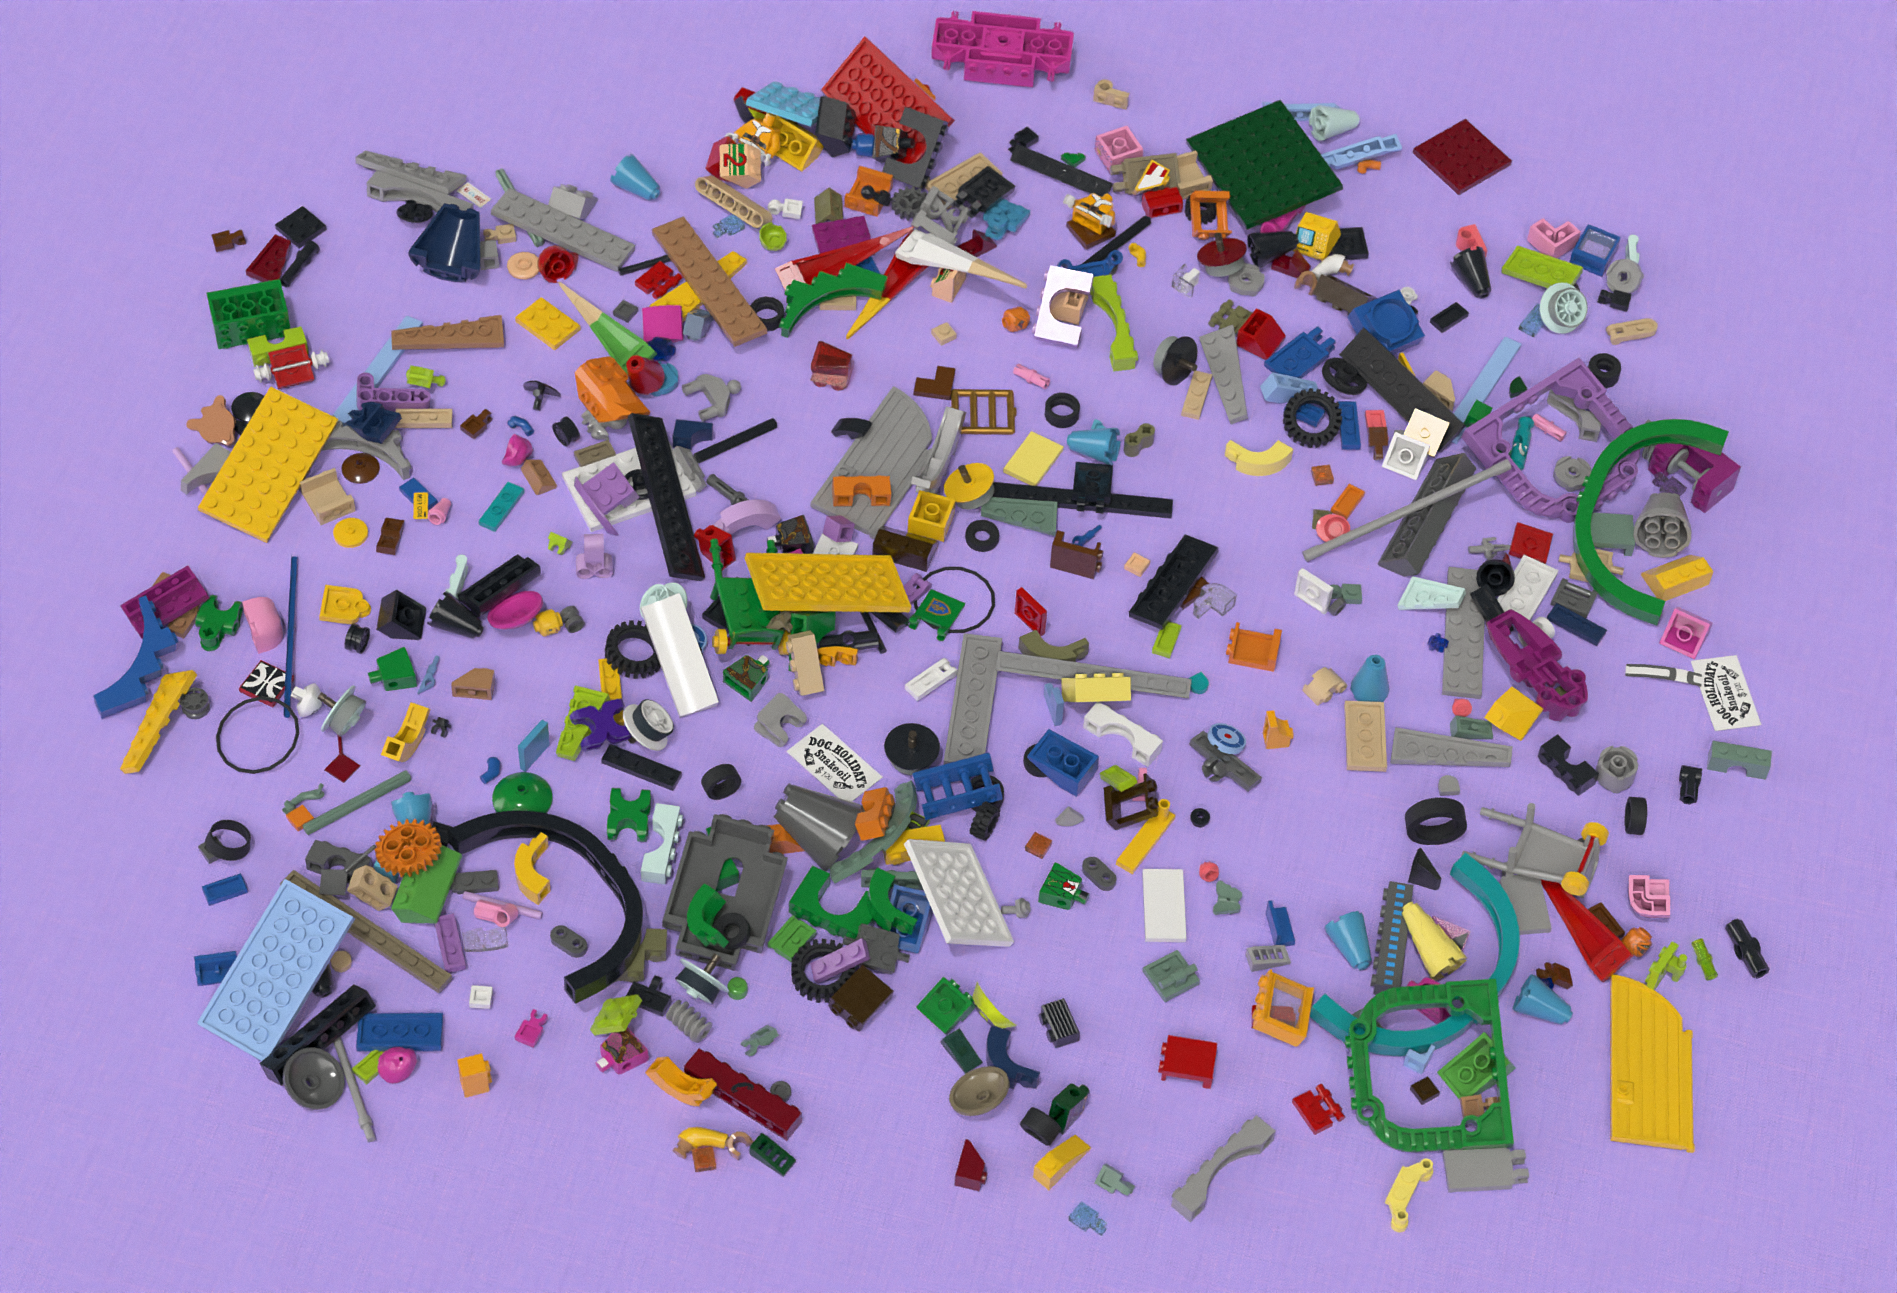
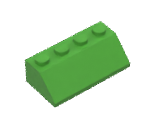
M442 845L440 847L441 854H437L438 860H432L433 866L427 865V871L420 869L419 875L414 871L411 877L408 876V873L404 874L391 907L401 923L438 922L462 858L460 853Z

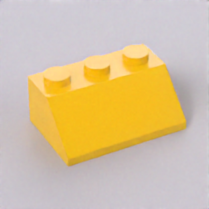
M776 115L773 126L780 130L781 147L775 155L803 172L819 157L824 146L815 134L792 120Z
M1688 555L1641 573V576L1656 598L1667 601L1709 585L1713 570L1704 557Z

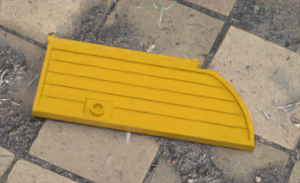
M1614 974L1610 977V1141L1678 1150L1684 1149L1688 1153L1695 1152L1693 1131V1031H1683L1681 1015L1657 991H1653L1647 985L1634 979Z

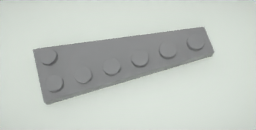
M366 150L356 156V164L362 165L364 168L378 170L447 195L466 182L467 175L448 170H445L443 173L436 171V168L431 166L422 168L419 167V163H403L402 159Z
M1233 325L1200 336L1202 348L1230 424L1248 419Z
M1395 727L1390 763L1510 767L1513 746Z

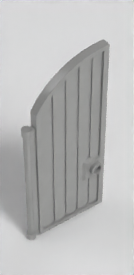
M894 386L869 419L872 422L870 429L864 437L854 440L810 504V507L828 516L841 515L855 524L854 529L869 535L873 540L879 528L885 525L912 486L913 476L920 472L931 449H927L931 444L932 435L925 414L911 397ZM890 476V506H871L870 498L865 494L853 496L852 506H833V477Z

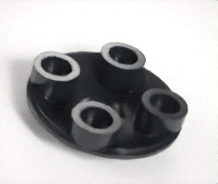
M407 200L406 204L400 206L396 212L400 219L414 223L427 221L433 216L431 205L419 204L415 200Z
M246 392L237 396L231 405L234 418L249 422L263 400L264 395L257 392Z

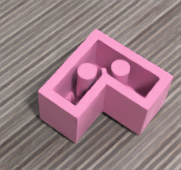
M1542 218L1530 226L1527 241L1542 254L1559 258L1576 246L1581 231L1569 221L1555 229Z

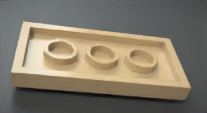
M979 152L929 181L925 189L929 192L935 186L944 194L957 200L955 197L958 194L959 187L985 167L990 166L1002 176L1003 173Z
M1345 701L1347 770L1386 772L1387 754L1384 702Z

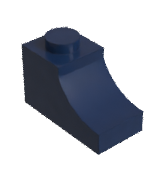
M676 419L672 436L673 448L680 446L692 450V447L699 442L712 441L713 423Z

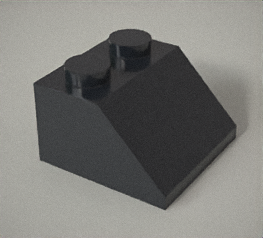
M395 590L381 599L376 630L392 639L420 640L426 607L399 590Z

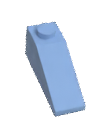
M1272 372L1260 388L1266 401L1287 403L1297 392L1300 394L1301 390L1304 389L1307 392L1309 388H1313V391L1316 392L1318 386L1314 381Z

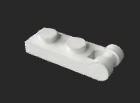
M943 658L906 683L905 690L916 701H919L949 679L955 678L958 670L950 666V662Z

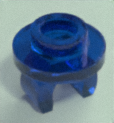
M1436 633L1430 636L1427 645H1429L1430 651L1436 650L1442 653L1444 648L1448 647L1449 641L1441 638V634Z

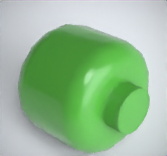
M734 977L728 982L727 988L729 989L728 995L730 998L741 1000L747 996L748 985L746 980Z

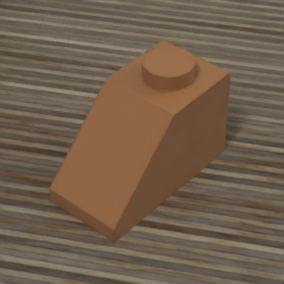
M474 668L462 675L451 684L452 696L492 700L495 686L494 670Z

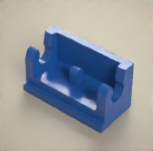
M236 951L194 956L197 985L204 986L222 983L237 958Z

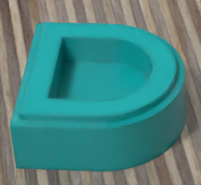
M1202 671L1189 678L1192 679L1190 690L1193 693L1203 694L1208 690L1209 681Z

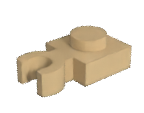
M513 224L495 226L496 230H483L485 241L498 240V244L516 242Z

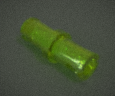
M1701 938L1694 940L1691 945L1697 956V964L1701 965L1705 979L1709 981L1717 978L1718 973L1712 962V954L1708 953L1704 940Z

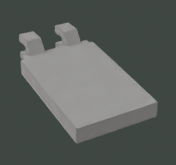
M1502 871L1503 876L1499 883L1514 907L1519 925V934L1550 933L1552 927L1541 880Z
M1503 1147L1443 1151L1448 1193L1512 1189L1513 1184L1527 1183V1178H1529L1528 1169H1516L1513 1171V1165L1525 1163V1150H1513L1510 1152V1149Z

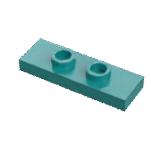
M507 482L479 519V525L496 532L525 493L524 488Z

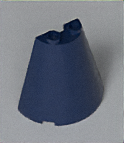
M444 203L409 249L408 255L415 266L420 265L424 268L423 272L445 281L466 282L469 278L471 280L475 279L480 272V212L472 208L460 210L459 206L455 204Z

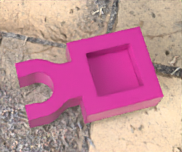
M535 1009L531 1012L530 1021L524 1020L515 1034L516 1041L533 1048L543 1033V1027L541 1026L548 1019V1015L545 1013L540 1019L535 1018L537 1016V1010Z

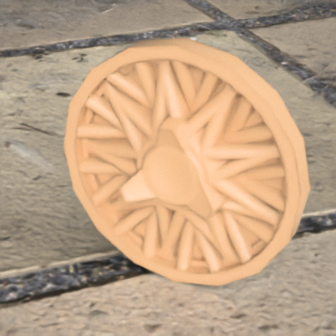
M530 252L516 253L507 261V270L510 275L517 279L533 278L539 273L537 267L538 257Z

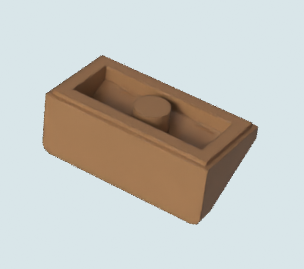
M526 459L521 467V471L536 495H541L557 488V484L542 460Z

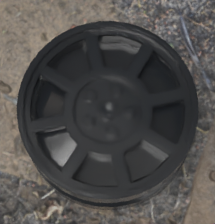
M565 416L560 422L552 424V430L563 446H568L571 441H576L580 438L576 425L569 417Z
M353 623L346 634L345 649L349 651L356 650L357 653L362 654L369 641L370 629L368 627L361 628L360 625Z

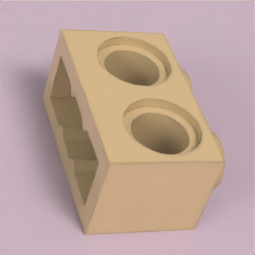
M365 865L354 870L347 891L377 911L391 906L398 885L393 883L388 877L376 872L373 867Z

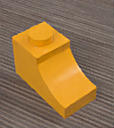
M1274 710L1266 711L1262 732L1266 749L1289 747L1290 740L1293 739L1294 735L1292 727H1289L1288 720L1277 718Z

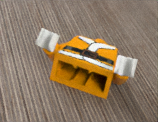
M768 112L764 119L754 118L734 131V134L728 133L725 135V137L729 136L735 142L736 139H739L738 142L741 144H749L760 149L761 164L764 161L765 166L770 165V159L775 156L781 147L780 130L773 126L776 116Z
M1092 193L1088 197L1075 199V197L1069 194L1065 196L1062 203L1068 204L1069 208H1073V221L1100 235L1106 226L1110 228L1115 225V212L1113 211L1114 205L1111 203L1113 201L1111 195L1104 194L1100 197Z

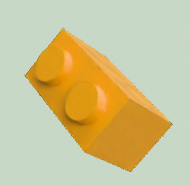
M482 1053L457 1059L464 1097L467 1098L490 1092L489 1083H492L490 1065L488 1060L484 1061Z

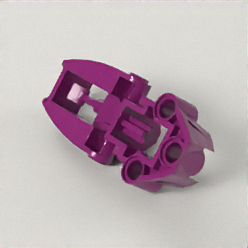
M1512 609L1486 622L1490 640L1493 641L1499 653L1509 664L1511 677L1518 683L1523 681L1527 687L1534 688L1538 692L1535 703L1543 708L1542 712L1549 711V719L1560 722L1566 716H1577L1581 707L1588 700L1585 682L1586 675L1579 669L1571 670L1568 666L1563 668L1557 662L1562 658V651L1556 643L1532 621ZM1512 624L1527 644L1522 649L1517 643L1514 644L1509 637L1511 635L1509 629ZM1556 683H1559L1567 693L1560 696L1553 687Z

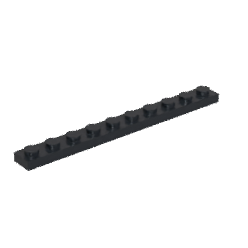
M993 482L994 493L992 497L1057 502V508L1077 509L1078 500H1072L1073 489ZM1111 493L1110 503H1104L1103 512L1171 519L1173 499ZM1085 501L1084 510L1096 511L1097 502Z

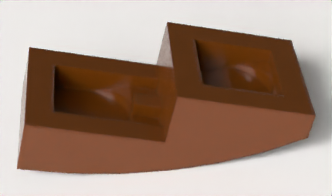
M385 518L381 528V536L376 546V552L396 554L404 528V520Z

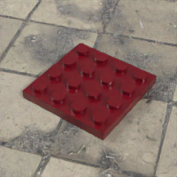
M1466 118L1414 147L1412 152L1458 195L1506 169L1512 163V160Z

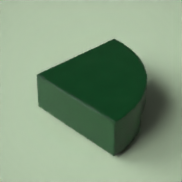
M1520 376L1513 379L1510 384V398L1517 397L1528 390Z

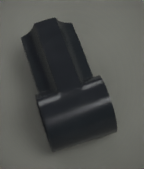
M1681 766L1679 800L1683 804L1691 805L1697 802L1702 768Z

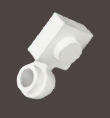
M785 198V203L782 204L778 200H771L767 208L773 215L783 211L782 217L800 219L803 201Z

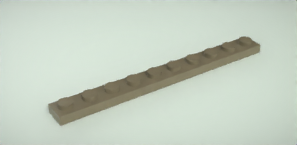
M295 870L285 878L354 917L355 920L348 930L349 934L437 993H440L452 980L450 973L334 896L319 895L320 887Z

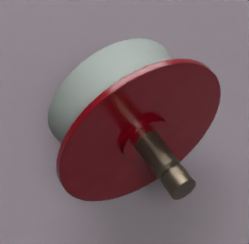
M1221 233L1214 234L1215 240L1204 245L1197 253V259L1201 264L1205 265L1207 274L1222 277L1234 274L1244 266L1243 256L1247 251V246L1240 239L1222 238Z

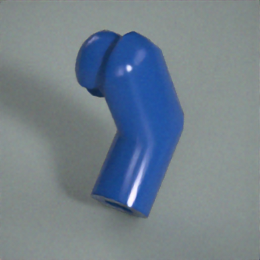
M512 416L507 422L508 426L512 429H515L516 426L521 427L526 436H531L534 433V429L526 419Z
M490 757L487 760L488 771L479 776L483 784H487L499 776L501 762L497 757Z

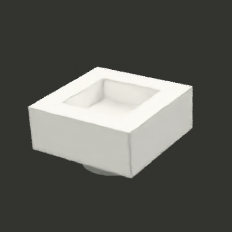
M1194 268L1183 276L1182 290L1188 293L1198 284L1199 270Z
M472 985L469 1007L490 1009L493 987Z

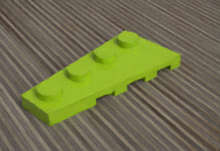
M576 685L573 689V699L569 703L570 710L568 716L566 715L565 727L561 732L556 749L558 757L575 761L581 751L580 743L584 737L591 734V730L584 724H572L569 716L573 711L587 706H593L599 711L604 702L610 700L608 693Z

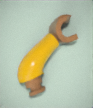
M696 1126L683 1130L677 1136L679 1139L678 1147H674L673 1152L682 1159H685L687 1157L686 1153H690L692 1149L697 1150L701 1146L722 1149L727 1147L729 1154L736 1160H739L741 1153L734 1149V1144L742 1142L747 1147L751 1146L753 1141L744 1132H735L729 1137V1134Z

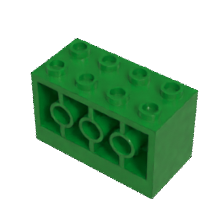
M280 279L206 293L218 350L247 345V339L263 335L266 336L267 340L284 338L283 330L291 329Z

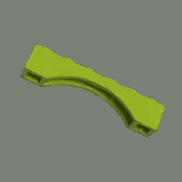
M1112 275L1094 277L1090 293L1092 302L1107 313L1116 330V337L1110 346L1109 355L1113 372L1135 369L1138 353L1133 348V337L1129 335V323L1125 322V310L1121 309L1122 302L1121 296L1117 295L1116 281L1113 282Z

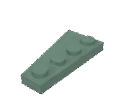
M991 497L987 503L981 506L982 517L1052 536L1056 535L1057 502Z

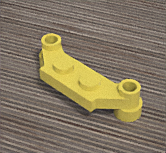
M1423 1159L1421 1162L1409 1167L1402 1166L1385 1200V1204L1389 1205L1392 1214L1390 1225L1395 1232L1400 1233L1407 1229L1409 1220L1406 1208L1419 1181L1426 1182L1432 1178L1433 1162L1430 1159Z

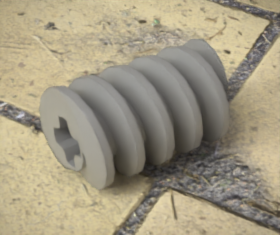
M677 1000L667 1011L666 1019L672 1021L674 1026H678V1029L683 1031L687 1037H690V1040L699 1043L708 1035L713 1024L711 1022L705 1024L707 1021L705 1017L699 1019L701 1013L696 1012L693 1014L695 1008L690 1007L688 1009L689 1003L687 1001L681 1004V1000Z

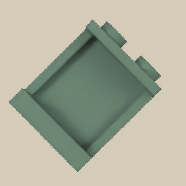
M1592 513L1591 535L1594 547L1624 549V556H1632L1635 547L1633 515Z

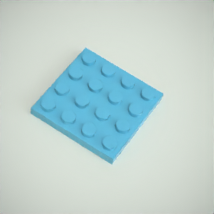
M771 82L747 98V106L810 127L817 122L820 98L815 97L813 93H803L795 87L788 88L782 86L783 84L780 82Z

